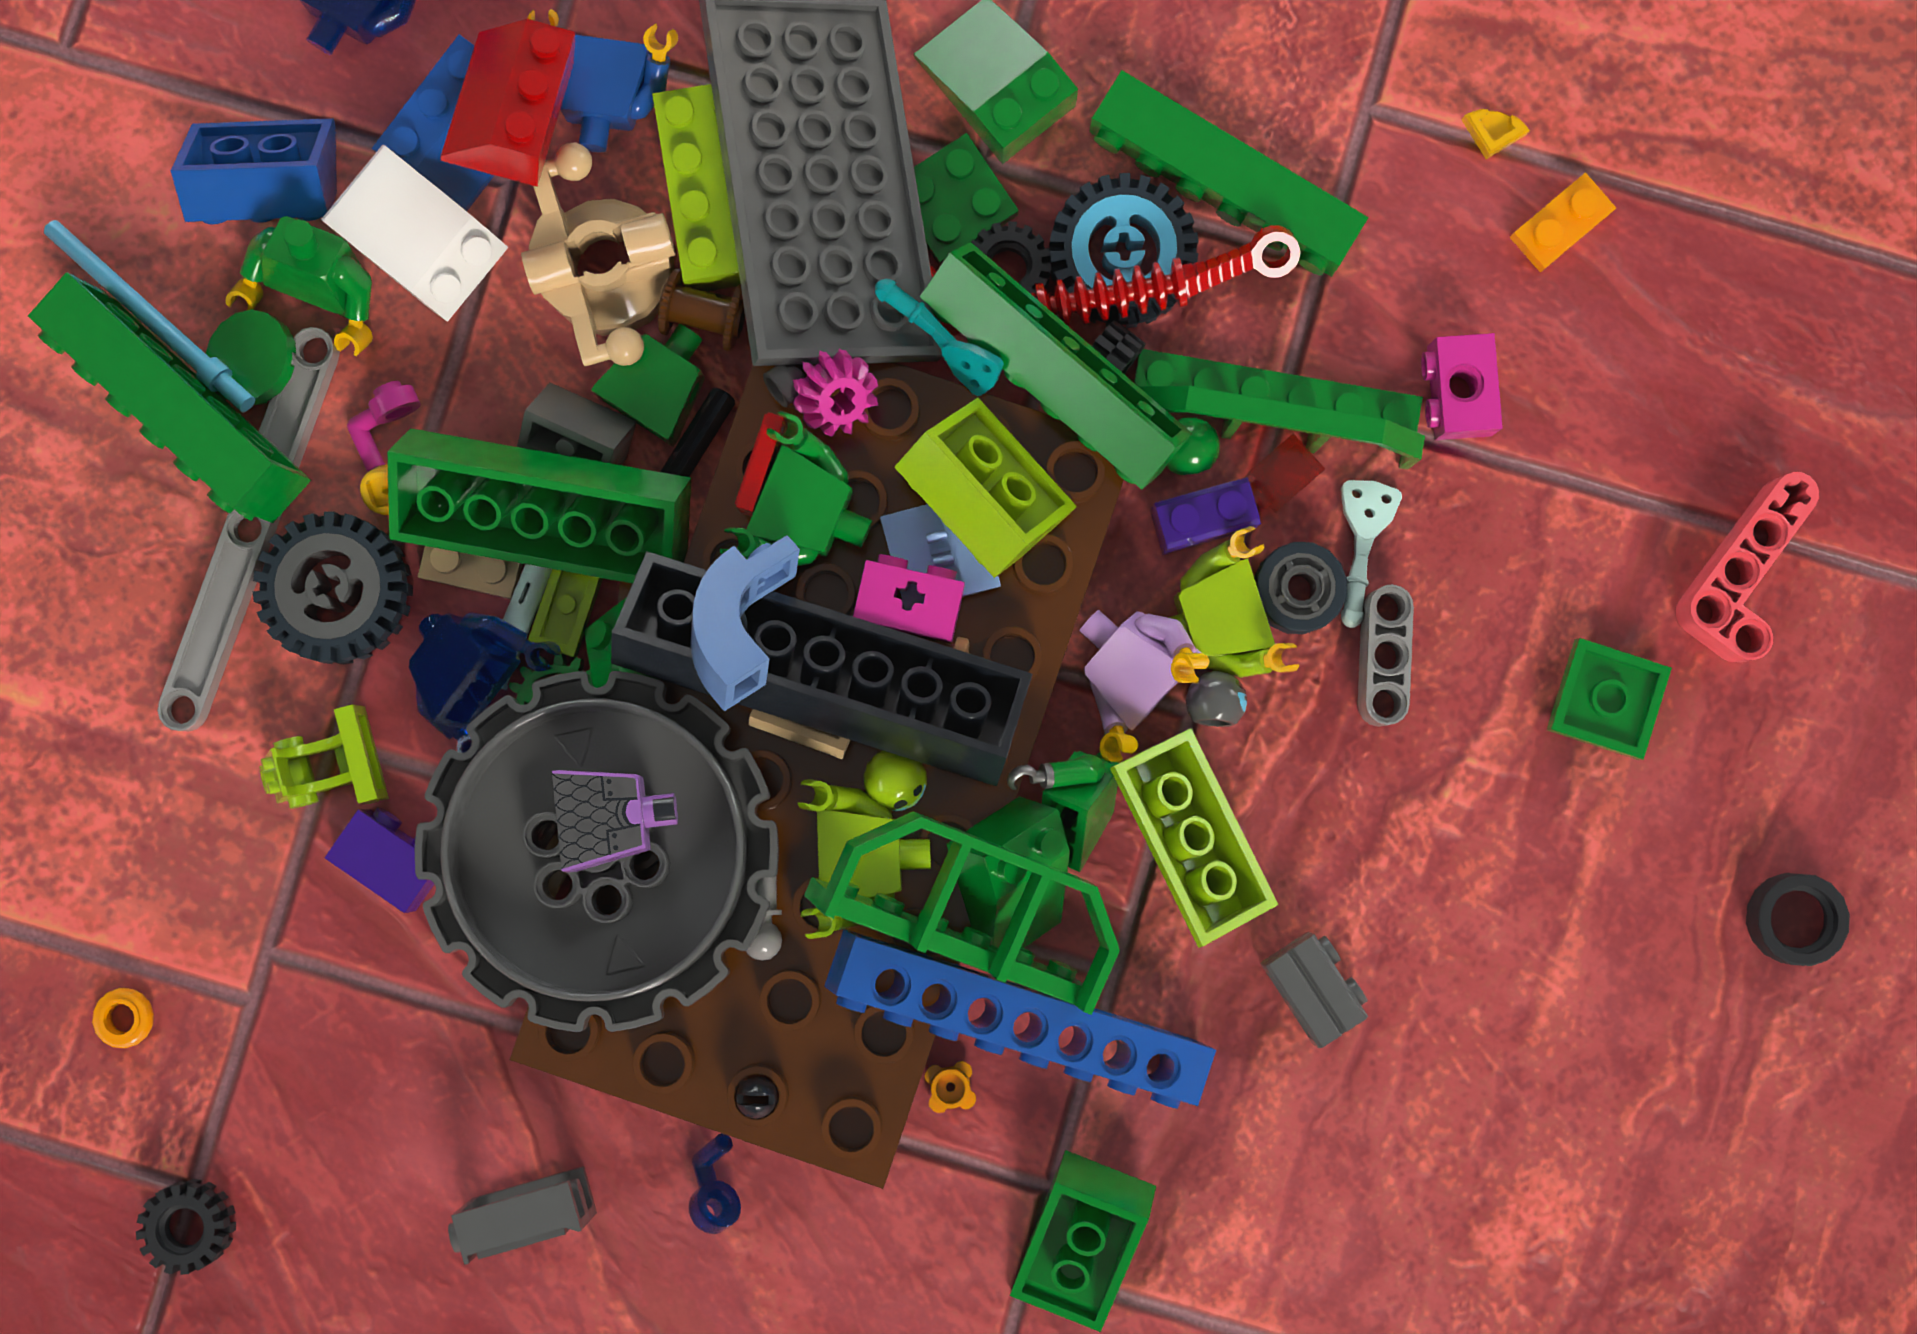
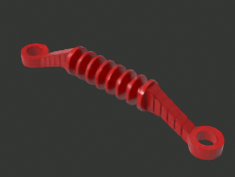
M1270 225L1258 231L1248 244L1239 247V249H1233L1228 253L1225 252L1216 258L1208 259L1205 263L1201 261L1193 265L1192 263L1182 265L1180 257L1173 258L1170 274L1168 275L1164 274L1157 261L1153 262L1151 278H1145L1139 265L1133 266L1132 280L1130 282H1126L1120 269H1114L1112 285L1107 286L1101 273L1097 272L1095 273L1092 289L1087 288L1081 276H1076L1074 292L1069 293L1062 279L1056 281L1054 296H1049L1043 283L1035 284L1036 292L1030 294L1052 313L1058 315L1069 327L1072 312L1076 311L1083 324L1087 325L1090 321L1092 308H1097L1102 320L1108 321L1110 305L1115 304L1122 318L1128 316L1130 301L1136 302L1141 314L1147 313L1148 301L1152 297L1155 298L1161 311L1166 310L1168 294H1174L1180 307L1188 306V298L1198 294V291L1203 292L1210 289L1209 286L1214 287L1221 284V282L1232 279L1231 276H1239L1243 274L1242 271L1245 273L1253 268L1267 277L1284 276L1297 265L1300 249L1295 236L1289 229L1280 225ZM1281 241L1287 245V251L1280 260L1267 261L1262 258V252L1269 243ZM941 323L952 336L959 333L951 324Z

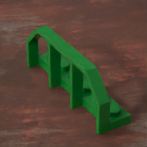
M1143 349L1138 355L1134 383L1168 413L1189 412L1224 418L1221 438L1231 439L1242 422L1308 433L1305 452L1315 453L1329 438L1335 437L1376 444L1401 455L1399 468L1408 470L1422 458L1425 435L1417 432L1423 400L1422 396Z
M914 811L848 840L829 883L812 877L804 894L827 917L834 919L835 915L908 942L921 952L926 953L927 950L986 971L996 980L1004 983L1010 980L1074 1004L1081 1011L1092 1015L1120 951L1097 886L1085 879ZM921 828L953 841L927 902L918 917L904 912L905 905L887 895L877 893L874 900L859 895L860 887L850 882L862 855ZM971 848L1032 872L999 947L991 945L992 937L976 929L965 926L963 932L959 933L947 928L949 921L941 917ZM1050 880L1081 891L1100 944L1083 983L1075 978L1078 971L1073 967L1054 959H1050L1047 966L1033 961L1034 953L1021 947Z

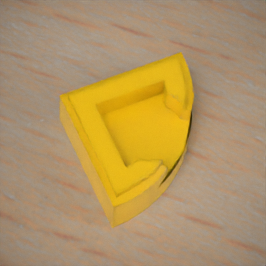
M1488 109L1472 111L1461 119L1485 159L1525 137L1530 131L1518 117L1509 116L1497 111H1488Z

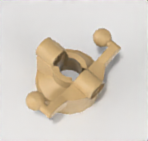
M576 142L565 143L558 148L554 158L545 160L538 187L534 186L542 215L537 220L529 244V250L521 252L524 270L534 295L541 293L544 299L573 324L584 366L612 360L615 364L621 366L632 365L641 358L644 351V341L635 330L650 323L658 314L662 290L670 273L675 269L674 256L676 254L670 231L663 213L656 215L655 212L647 214L638 206L616 199L586 201L564 213L551 177L560 175L562 178L570 181H579L588 175L592 167V156L586 147ZM599 240H610L618 244L619 242L625 243L630 262L622 264L621 261L617 262L612 270L604 274H593L585 271L583 272L584 276L579 277L578 262L589 245ZM596 334L601 336L609 335L606 343L598 345Z

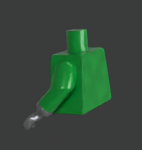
M1079 751L1074 752L1067 761L1041 764L1038 771L1029 765L1017 766L1008 775V786L1016 790L1017 786L1014 782L1022 775H1029L1031 784L1040 783L1041 787L1045 789L1043 791L1042 804L1057 808L1070 850L1068 867L1080 872L1114 812L1118 784L1110 768L1119 763L1103 759L1100 752L1096 755H1091Z

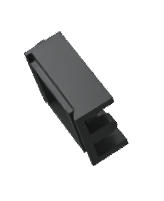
M582 1166L472 1198L451 1215L453 1223L449 1224L448 1233L454 1252H461L465 1265L470 1263L476 1256L478 1260L565 1235L570 1229L577 1232L582 1231L597 1214L585 1167Z

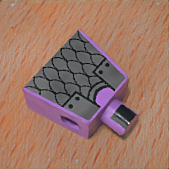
M566 770L552 771L562 872H577L651 850L650 827L678 824L675 794L645 796L644 780L640 775Z

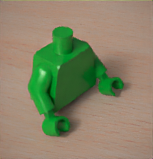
M779 411L778 414L788 422L787 431L780 435L775 430L767 428V435L775 441L789 444L790 448L781 446L747 529L726 528L724 532L733 533L737 537V550L746 559L759 546L765 543L772 545L788 535L800 549L797 566L811 564L818 555L827 557L835 537L861 548L869 533L872 520L847 510L853 496V490L848 485V472L832 449L807 429L803 428L801 420L797 416ZM720 549L721 555L728 549Z

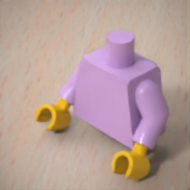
M1097 610L1079 630L1099 649L1084 667V672L1089 678L1105 733L1100 742V754L1107 761L1121 763L1123 757L1120 751L1133 754L1138 748L1136 738L1125 734L1127 729L1133 730L1178 682L1198 683L1199 678L1196 676L1194 669H1206L1209 665V658L1195 648L1183 625L1176 619L1136 611L1118 628L1100 610Z

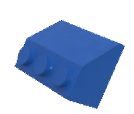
M459 34L372 149L376 153L382 145H385L465 211H468L494 175L441 161L443 146L475 46Z
M334 118L193 123L170 170L185 222L203 221L206 224H220L227 220H251L256 223H263L283 216L305 221H313L323 217L332 207L337 193L336 127Z

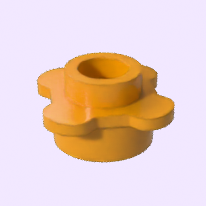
M958 1061L954 1066L941 1068L939 1065H932L926 1070L925 1080L930 1084L932 1094L929 1099V1107L934 1112L943 1113L946 1109L957 1107L966 1110L975 1104L976 1094L971 1090L969 1080L972 1075V1068L967 1062ZM950 1082L955 1085L954 1091L951 1092L946 1089L947 1083Z

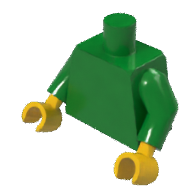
M288 216L281 217L275 228L268 227L250 240L240 270V274L244 278L238 280L227 294L226 304L228 307H231L237 297L241 296L248 303L247 310H254L263 297V290L258 282L263 281L266 287L349 319L348 325L334 337V345L338 351L341 352L352 341L355 347L354 356H358L372 342V332L363 323V321L369 319L372 279L370 274L361 266L346 240L311 226L305 220H296Z

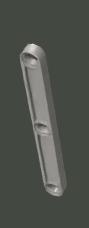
M314 327L302 329L295 335L296 353L292 352L291 364L295 366L292 377L281 393L270 400L259 432L298 468L340 351L334 345V338L322 329ZM315 338L323 339L328 348L325 358L317 363H308L303 355L306 343ZM236 510L231 514L228 513L159 700L157 710L159 719L164 726L171 730L193 731L202 726L207 719L250 603L252 591H254L257 582L253 581L254 570L261 572L264 562L258 560L262 550L265 552L269 551L271 545L269 540L275 535L281 515L274 523L258 518L262 527L261 534L255 541L246 543L238 535V525L245 517ZM187 696L194 703L195 713L191 720L181 724L172 716V705L179 697Z

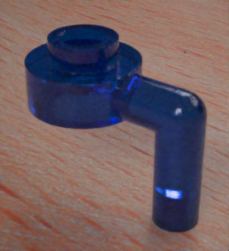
M722 1133L718 1134L692 1157V1165L699 1189L690 1197L688 1204L689 1214L693 1223L700 1230L709 1234H718L725 1231L738 1220L741 1213V1202L738 1194L729 1184L717 1180L713 1164L733 1147L732 1139ZM707 1205L713 1209L714 1215L708 1210Z

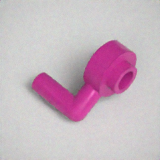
M391 381L379 386L373 391L375 397L369 401V408L348 421L347 429L367 472L380 465H385L369 430L379 424L401 419L413 413L421 406L412 385H401L400 381Z

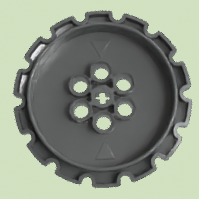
M584 671L559 674L541 679L532 684L533 698L528 704L520 705L515 698L507 695L485 709L466 728V732L472 739L471 748L465 753L449 749L434 771L425 792V799L436 806L437 816L431 822H423L417 825L415 839L416 877L421 880H431L436 886L435 895L423 903V910L431 931L443 952L454 953L464 950L468 955L469 961L462 971V976L476 990L499 1007H509L519 997L523 998L529 1005L527 1017L530 1022L572 1032L585 1030L593 1014L603 1018L605 1027L610 1032L654 1023L664 1018L663 1004L668 996L677 998L683 1006H690L712 991L730 973V968L723 959L725 951L730 947L747 951L759 933L769 910L770 901L758 894L757 884L763 878H774L777 875L779 860L778 826L772 820L759 819L757 815L758 806L769 800L770 792L760 768L748 749L741 748L733 752L725 749L724 742L731 732L730 726L713 710L691 695H685L676 704H668L665 698L667 686L662 681L621 671H612L609 674L607 683L600 688H595L592 685L590 675ZM552 771L637 774L643 777L645 796L675 794L678 824L649 828L651 850L649 851H653L660 861L659 870L653 878L644 880L636 874L634 862L640 854L638 853L581 871L566 872L571 877L573 884L570 894L562 900H557L551 895L548 888L549 879L556 872L562 871L559 844L550 850L542 848L538 841V831L547 822L554 821L557 823ZM608 885L616 887L622 896L620 908L611 915L604 914L597 905L599 891Z

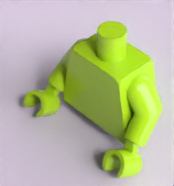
M806 779L800 785L812 786L815 791V797L809 804L798 802V806L804 810L817 812L819 879L829 883L848 840L895 819H892V812L888 808L877 803L861 789L828 785L822 781ZM899 838L862 855L850 882L860 887L859 895L874 900L877 893L894 898L895 892L902 890L901 870L931 869L930 839L900 840ZM816 907L807 908L801 913V917L815 915L819 920L818 930L814 933L805 934L808 939L827 937L833 931L860 925L836 915L834 919L827 917Z

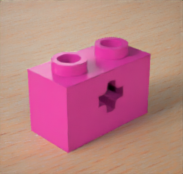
M879 554L878 562L866 560L853 617L900 632L952 643L965 588V582L956 580L957 571L928 565L926 573L907 569L908 560ZM910 584L917 585L918 593L925 597L924 603H914L912 610H904L903 601L897 598L898 591H907Z

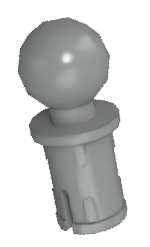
M776 876L774 878H763L757 884L758 894L770 901V907L759 933L751 947L746 951L749 956L756 960L771 959L781 948V932L772 923V915H782V910H777Z

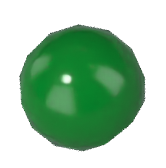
M1198 418L1179 419L1178 421L1193 434L1166 467L1178 475L1198 474L1212 468L1220 453V439L1216 430L1207 421Z

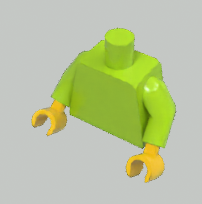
M1253 526L1236 531L1230 540L1200 555L1181 578V591L1174 596L1178 614L1168 617L1180 621L1195 648L1208 656L1209 670L1226 672L1239 678L1266 674L1273 670L1276 672H1294L1299 668V664L1284 665L1282 662L1283 651L1289 648H1297L1294 643L1275 644L1248 560L1249 557L1261 553L1264 550V544L1250 550L1244 543L1246 533L1256 529Z

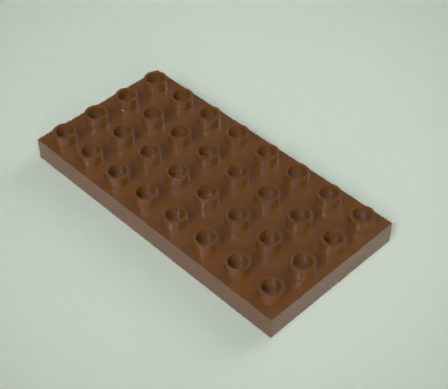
M867 363L868 373H872L877 379L878 387L872 393L877 397L878 406L864 409V412L868 415V423L860 422L858 419L853 421L852 434L844 433L839 426L832 437L824 434L820 426L816 429L810 428L803 420L804 413H800L795 408L794 402L787 407H783L771 395L764 382L763 374L776 365L752 366L684 560L686 564L708 570L714 561L721 556L720 549H730L733 546L737 549V537L733 533L724 532L726 528L747 529L751 520V516L739 512L735 501L764 415L768 412L779 415V411H784L797 416L801 420L803 428L807 429L832 449L848 472V485L853 490V496L847 510L872 520L869 533L861 548L835 537L827 557L818 555L811 564L797 566L796 577L773 591L849 616L854 615L866 560L878 562L879 554L890 556L880 517L927 504L895 469L896 464L926 431L976 398H979L1077 506L1019 560L998 575L1001 587L962 597L952 643L956 642L957 637L967 638L970 644L969 654L1033 674L1008 756L997 786L922 763L926 770L927 785L923 796L914 806L903 811L891 812L892 819H897L914 811L965 832L1017 797L1024 775L1015 780L1016 790L1008 786V775L1017 766L1028 764L1124 480L1116 473L1114 465L1098 451L1095 452L1085 447L1079 441L1077 433L1062 420L986 393L976 396L963 385L898 363ZM795 365L796 367L800 368L805 374V377H807L806 372L802 368L803 365ZM836 389L831 395L835 396L840 390ZM782 443L783 446L790 448L789 444ZM898 591L897 598L902 600L901 593ZM659 679L667 686L665 698L668 704H676L688 694L698 699L722 718L731 728V732L724 742L725 749L730 752L741 748L748 749L763 774L770 792V798L758 806L757 815L759 819L772 820L778 826L777 910H782V915H772V923L781 932V948L774 957L763 961L752 958L746 951H741L734 947L728 948L724 953L723 959L730 968V973L712 991L690 1006H683L677 998L668 996L663 1004L664 1018L637 1028L610 1032L606 1029L603 1018L593 1014L588 1021L587 1028L583 1031L572 1032L554 1029L530 1022L527 1017L528 1005L509 1060L883 1189L935 1035L929 1032L931 1024L913 1019L911 1027L899 1025L882 1018L884 1010L867 1005L865 1013L842 1007L836 1004L838 996L824 987L843 929L833 931L831 935L822 938L808 939L805 936L807 933L816 932L819 927V920L815 915L801 917L803 910L815 907L804 894L811 878L819 879L817 812L804 810L798 806V802L809 804L815 797V791L812 786L800 785L806 779L822 781L828 785L858 788L866 792L863 774L867 763L876 753L883 750L850 740L843 759L748 725L752 708L735 704L724 711L711 695ZM922 828L900 838V840L930 839L931 869L901 870L902 890L895 892L894 899L905 905L904 912L917 917L927 902L947 856L948 848L946 844L951 841ZM649 850L640 853L634 862L636 874L644 880L653 878L660 867L658 856ZM957 881L941 917L949 921L947 928L962 933L965 926L972 927ZM571 882V885H570V888H569V891H568L567 896L570 894V892H571V890H572V886H573L572 882ZM608 885L599 891L597 905L604 914L611 915L620 908L622 896L616 887ZM863 925L846 928L862 935L960 965L959 961L929 950L926 953L921 952L908 942ZM893 969L885 970L878 975L875 982L876 992H885L892 986L894 982ZM932 984L925 989L922 995L923 1007L930 1006L938 1000L940 995L939 984ZM755 1076L770 1080L777 1090V1103L770 1114L759 1119H752L742 1114L736 1103V1094L741 1084ZM744 1095L743 1102L768 1104V1096Z

